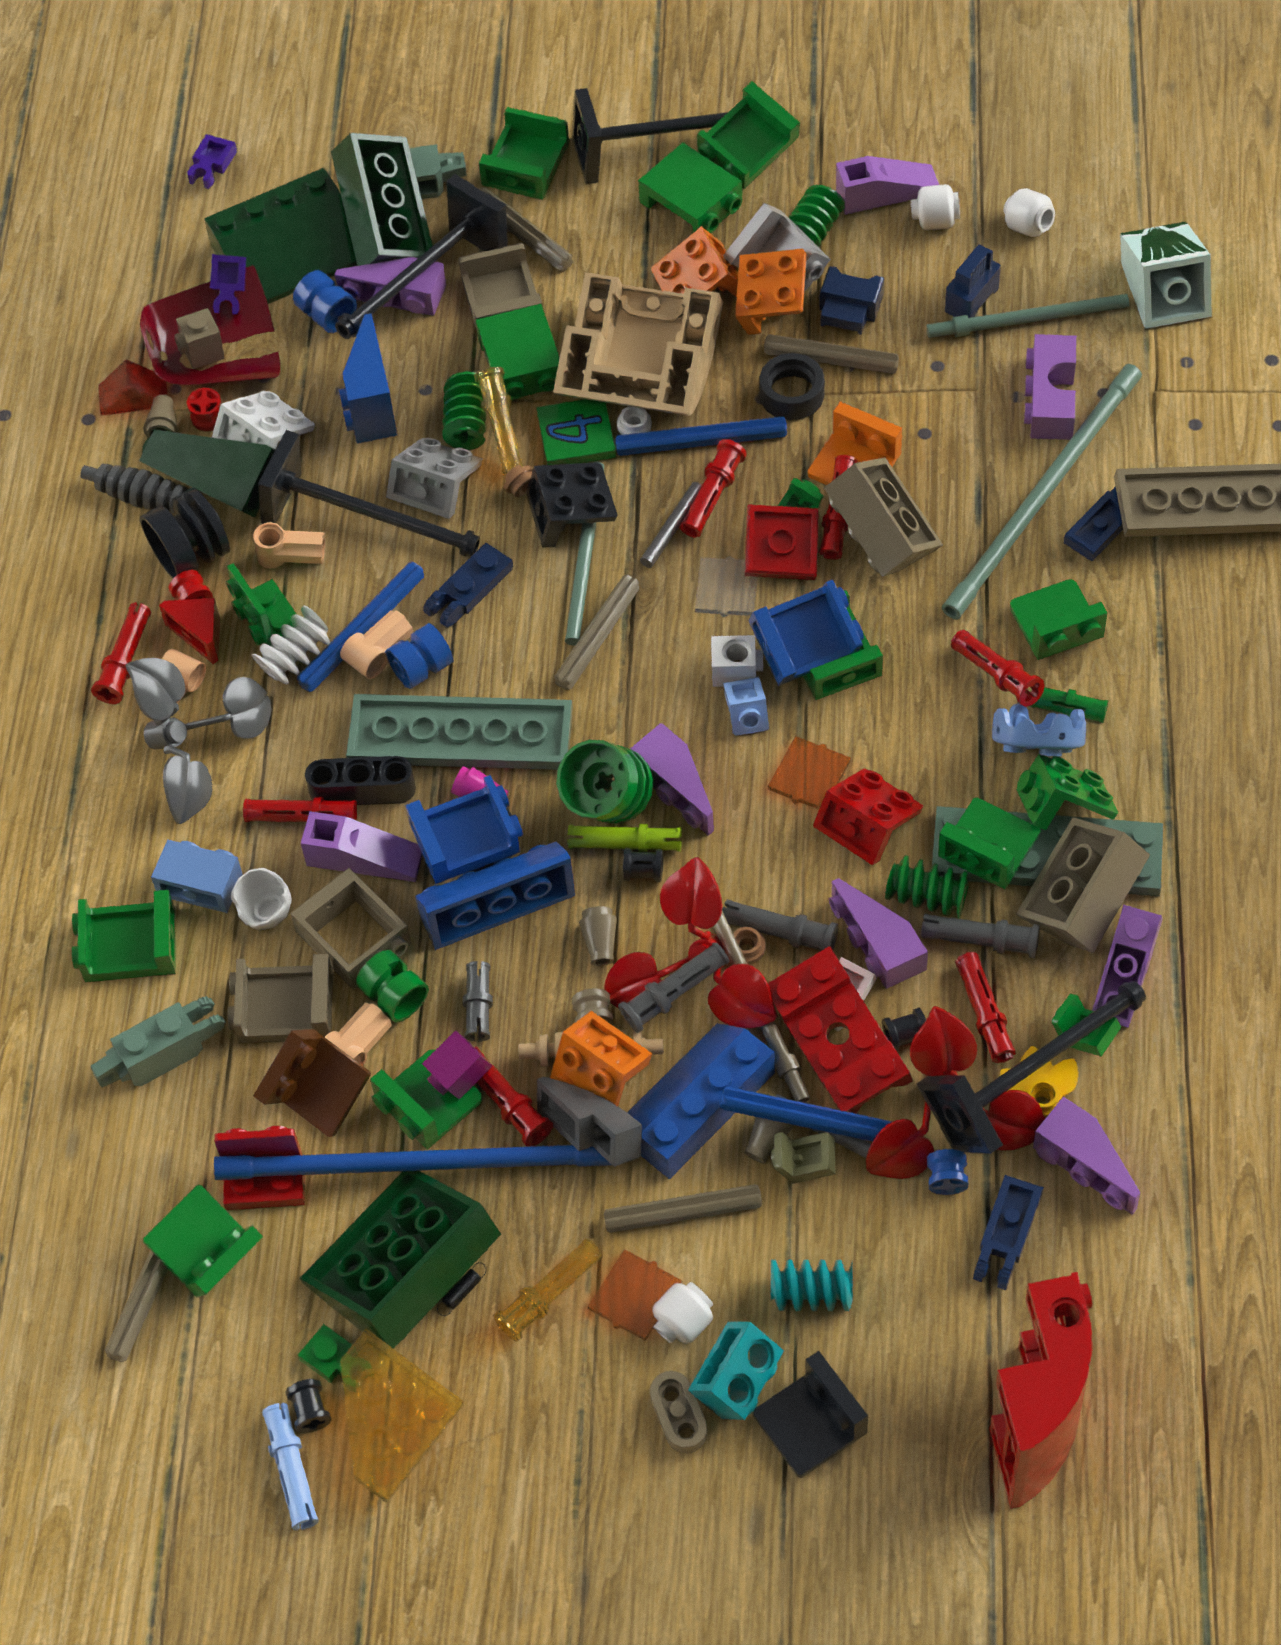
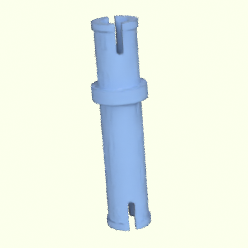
M279 1403L273 1404L262 1411L271 1445L268 1446L271 1457L275 1458L292 1528L293 1530H299V1524H301L302 1530L316 1525L319 1520L313 1506L308 1481L300 1457L301 1440L300 1437L295 1436L288 1404L282 1403L280 1406Z

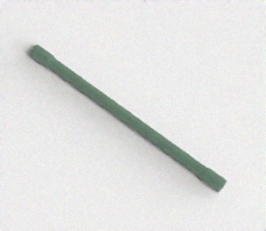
M1126 364L1109 385L1108 391L973 569L950 594L942 605V610L948 617L958 620L972 603L978 590L1120 402L1129 395L1141 379L1142 373L1138 367L1133 364Z

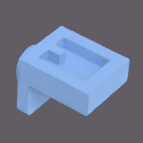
M755 677L723 683L733 734L738 736L767 731L769 729L767 704L760 678Z

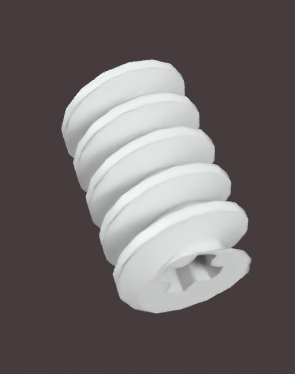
M302 606L301 608L304 617L297 614L291 617L293 627L287 624L281 626L280 630L283 637L277 634H273L270 637L273 647L267 644L260 646V652L263 657L252 654L255 662L271 678L286 685L289 683L285 674L287 670L296 675L300 673L295 663L297 660L308 665L310 661L306 655L307 651L319 655L320 651L316 643L318 641L326 645L331 643L326 634L328 627L307 606Z

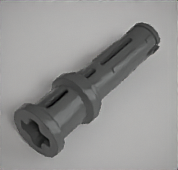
M729 899L725 902L727 907L722 909L728 924L738 927H752L760 933L786 939L794 948H800L802 945L822 951L830 946L834 950L837 941L838 923L831 922L827 925L808 920L807 915L804 914L796 915L795 917L785 916Z
M924 914L921 938L993 947V951H997L998 954L1011 951L1028 954L1029 958H1036L1040 935L1039 924L1026 927L1011 925L1008 923V920L1003 919L997 921L996 924Z
M714 942L710 947L682 965L658 984L656 982L646 984L645 991L628 1003L622 1001L618 1004V1008L631 1028L636 1033H640L645 1023L660 1013H668L674 1000L698 985L723 965L730 962L722 947Z

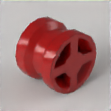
M199 388L188 396L187 407L190 412L192 425L200 431L208 432L214 430L222 404L217 391L211 388Z
M196 570L183 571L169 583V592L176 600L213 598L211 590L206 585H203V578Z

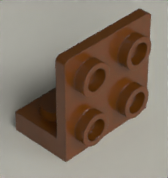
M315 1029L291 1030L253 1096L264 1105L285 1103L327 1137H333L338 1132L370 1078L371 1072Z

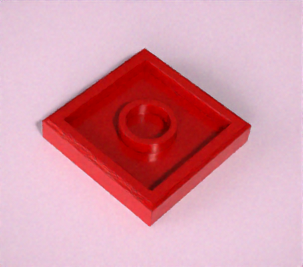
M748 504L744 576L816 580L819 508Z

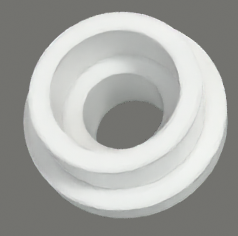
M626 407L617 419V428L621 435L649 432L651 430V417L642 408Z

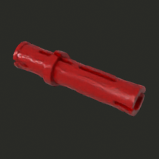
M850 455L836 456L832 481L854 463H858V460H854V457ZM828 503L827 512L822 518L824 533L819 554L823 555L826 559L838 560L842 557L844 536L846 531H848V524L842 515L836 512Z
M314 797L313 800L245 799L243 803V818L245 822H307L310 811L345 816L357 821L356 800L325 801L323 797Z
M967 952L957 958L958 960H955V965L961 975L965 990L976 1014L978 1033L983 1035L986 1040L992 1061L994 1063L1007 1062L1014 1058L1013 1055H1016V1051L1007 1033L1005 1014L1000 1012L997 1007L978 953Z

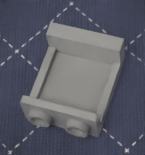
M766 203L760 207L723 255L730 264L739 267L740 255L804 249L807 254L804 293L813 281L822 275L824 267L831 260L781 210Z

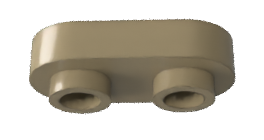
M666 1371L656 1376L651 1383V1403L669 1445L678 1452L691 1453L701 1448L705 1443L707 1424L696 1397L688 1391L691 1386L688 1379L679 1372ZM668 1392H675L679 1395L675 1401L664 1399V1395ZM684 1428H689L694 1431V1434L689 1438H683L679 1435V1432Z

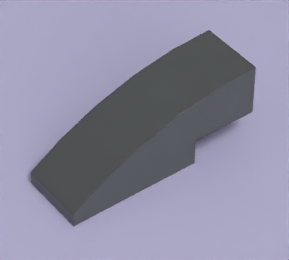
M547 1077L537 1079V1112L543 1117H548L553 1123V1127L578 1151L593 1146L614 1167L641 1157L642 1124L626 1111L592 1092L566 1082Z

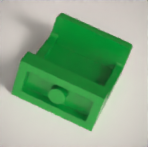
M751 81L743 89V99L707 133L703 129L697 133V150L700 154L742 181V188L745 189L799 138L800 122L757 84Z
M507 107L504 112L505 126L491 155L483 154L479 161L481 186L543 200L569 145L568 122L557 117Z
M684 142L638 180L639 202L650 209L659 202L690 223L693 227V233L700 227H703L709 233L714 232L719 223L730 214H734L739 210L743 201L742 181Z
M542 304L476 319L478 342L481 351L485 353L499 402L517 400L524 396L554 390L560 357Z
M844 590L849 603V606L846 609L851 619L855 620L856 618L850 609V596L848 592ZM864 635V639L861 640L863 645L858 652L810 669V673L803 677L815 700L882 676L883 655L878 645L870 646Z
M169 890L154 891L153 903L90 908L86 899H78V913L72 914L73 933L75 936L78 935V946H72V963L74 969H80L85 982L176 974L175 906Z

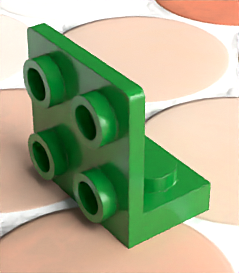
M234 563L228 565L227 570L230 579L226 581V585L234 598L231 604L237 617L241 621L244 619L250 624L248 626L249 633L257 646L267 644L273 647L270 637L273 634L283 637L280 630L281 626L287 624L293 627L291 617L296 612L273 579L251 589Z
M975 797L956 826L946 822L940 831L938 857L996 886L1006 889L1040 836L1041 830L1039 827Z
M196 1185L143 1237L142 1241L196 1297L206 1295L263 1236L253 1225L243 1228L202 1185Z

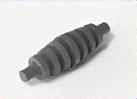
M103 463L97 469L84 465L80 473L82 479L94 482L96 490L102 493L107 492L109 496L119 498L120 501L127 504L131 503L134 507H144L149 510L161 505L168 511L170 510L171 513H174L172 498L180 496L185 501L184 492L188 490L187 487L180 484L176 486L174 481L164 480L162 476L152 474L151 471L132 467L126 469L124 466L116 465L113 467L111 464Z

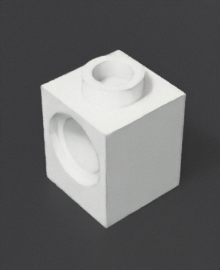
M755 635L711 636L713 687H724L723 683L755 678L756 671H763L762 649L755 650Z

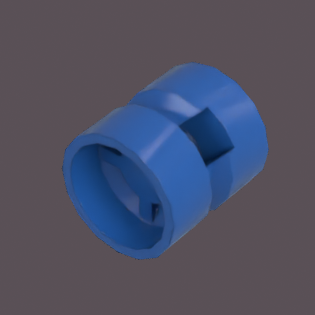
M321 270L312 271L304 276L297 284L293 294L294 304L309 317H312L328 333L337 332L335 323L340 315L343 313L351 315L356 311L357 307L356 299L342 287L336 286L335 282Z
M430 623L413 632L410 642L401 640L385 650L386 658L393 672L408 689H412L428 679V671L437 673L454 662L452 652L446 640L438 629Z

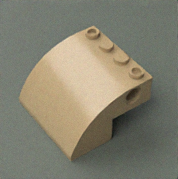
M585 272L575 326L566 325L553 393L555 395L690 416L696 409L706 384L724 301L717 292L685 288L684 294L623 285L618 277Z

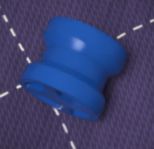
M942 1149L930 1153L927 1156V1167L932 1171V1176L928 1179L929 1190L941 1195H953L965 1191L969 1185L968 1177L964 1174V1168L967 1166V1155L955 1149Z

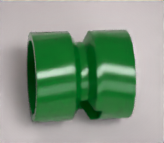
M383 950L374 955L362 967L356 979L357 987L370 1000L377 1001L378 1007L394 1022H401L413 1015L422 1006L429 992L428 985L415 972L408 971L407 965L391 950Z

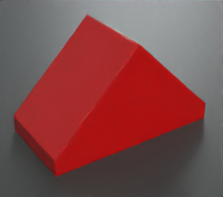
M215 598L166 600L159 605L166 627L212 664L219 660L220 615Z

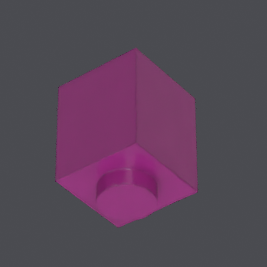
M456 1030L422 1063L431 1073L427 1078L430 1084L443 1096L449 1091L458 1099L492 1067L481 1053Z

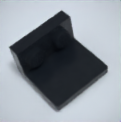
M601 463L534 466L526 495L542 548L556 547L560 532H563L565 529V524L611 522L616 520L618 514Z
M820 1351L805 1359V1375L756 1407L753 1411L755 1420L799 1478L804 1477L868 1432L867 1413Z

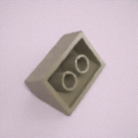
M886 457L854 463L824 487L829 495L830 505L836 512L842 515L848 524L849 534L856 542L861 544L868 555L867 560L870 566L880 573L882 577L903 570L943 545Z
M1072 817L1016 915L1032 925L1039 924L1041 930L1068 945L1094 953L1135 880L1141 873L1150 854L1122 831Z

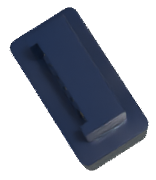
M978 244L956 270L955 278L946 287L945 312L953 317L967 315L968 318L975 317L978 309L992 293L997 292L999 289L1001 265L993 261L992 250Z
M830 266L819 297V309L822 311L821 326L825 327V325L857 331L858 334L862 335L866 321L874 322L884 296V278L874 276L864 279L841 274L837 267Z

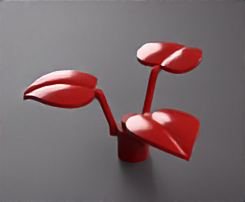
M699 857L691 859L665 881L660 892V905L669 921L676 925L688 924V931L700 937V939L691 944L687 957L660 971H657L654 958L645 952H632L620 958L607 974L604 990L610 995V1003L618 1008V1004L622 1001L628 1003L645 991V985L649 982H656L658 984L662 981V977L678 970L682 965L710 947L712 943L716 942L722 947L717 934H711L710 931L704 932L698 929H710L715 926L721 917L723 906L717 882L707 865ZM734 964L723 972L722 977L721 969L724 965L713 973V979L718 985L709 992L708 1004L713 1014L720 1021L740 1028H756L777 1019L778 1015L773 1005L770 987L758 969L749 964Z
M933 1006L925 1023L914 1036L910 1046L911 1062L919 1072L924 1074V1077L958 1075L956 1071L968 1069L974 1063L977 1056L976 1040L968 1027L956 1016L937 1006ZM1020 1090L1004 1092L990 1102L989 1111L984 1109L1003 1144L997 1150H1015L1033 1143L1035 1131L1045 1120L1042 1109L1036 1099ZM926 1101L922 1125L919 1130L913 1121L904 1118L889 1123L877 1134L866 1156L865 1166L870 1174L895 1179H906L917 1176L928 1168L927 1156L934 1152V1147L930 1139L924 1136L929 1130L931 1109Z

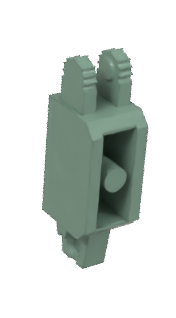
M437 144L409 148L421 199L439 197L444 192L443 182L450 179L454 174L459 177L467 176L463 152L438 153Z
M207 996L198 998V1000L183 1007L178 1002L111 1038L110 1041L113 1047L105 1052V1057L91 1065V1070L99 1085L105 1087L121 1079L122 1082L131 1080L134 1086H143L198 1056L203 1049L201 1042L222 1031L226 1023L223 1017L217 1014L195 1025L192 1024L213 1010L215 1004L212 999Z

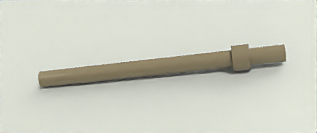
M722 911L719 921L713 926L719 941L729 958L731 966L734 964H747ZM775 1021L760 1026L770 1049L775 1052V1069L779 1078L785 1079L795 1101L803 1103L808 1101L810 1095L799 1074L801 1067L795 1054L789 1053Z

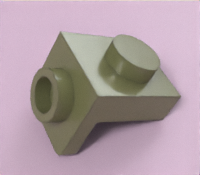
M783 1132L774 1134V1148L771 1151L772 1164L775 1170L791 1183L836 1174L835 1138L829 1132L792 1140Z

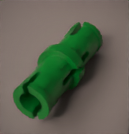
M1044 687L1041 697L1031 707L1063 713L1069 717L1074 709H1082L1085 719L1104 723L1109 700L1076 694L1077 691L1072 689L1064 692Z

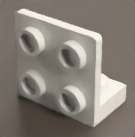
M262 391L222 403L212 438L263 444L276 450L277 444L281 441L286 430L301 435L313 431L315 423L306 418L300 410L294 409L280 400L277 394L270 391Z

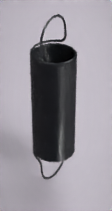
M473 1268L469 1269L441 1301L451 1311L454 1310L481 1281L484 1275L480 1277Z

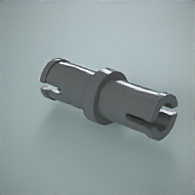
M472 961L466 964V994L462 997L463 1007L466 1008L465 1038L474 1041L478 1026V1042L490 1038L489 1009L493 1006V996L489 994L491 967L489 963L481 961V969H479L478 976V961Z

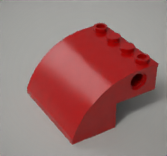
M1078 1272L1027 1285L1025 1301L1034 1329L1020 1332L1018 1349L1023 1365L998 1369L996 1388L1003 1413L991 1416L990 1434L1010 1509L1021 1507L1055 1477L1067 1459L1076 1436L1092 1357V1326L1088 1309L1093 1307L1089 1286L1087 1283H1080Z

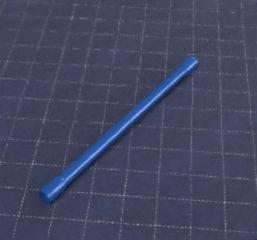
M573 1145L265 1157L238 1155L214 1156L215 1180H240L267 1176L557 1165L584 1167L610 1166L612 1164L593 1146L578 1151Z

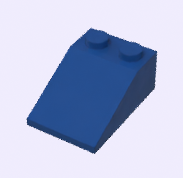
M369 313L363 317L343 371L345 388L339 389L342 408L345 410L343 414L347 431L354 430L357 444L397 436L390 391L372 314Z

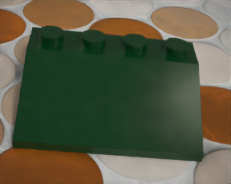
M324 167L204 218L209 242L216 255L247 257L246 268L251 265L255 266L268 304L293 294L301 279L312 271L321 270L328 277H332L337 269L357 266L341 193Z
M403 1171L299 1279L365 1335L392 1351L488 1250L501 1233L481 1203L421 1171Z

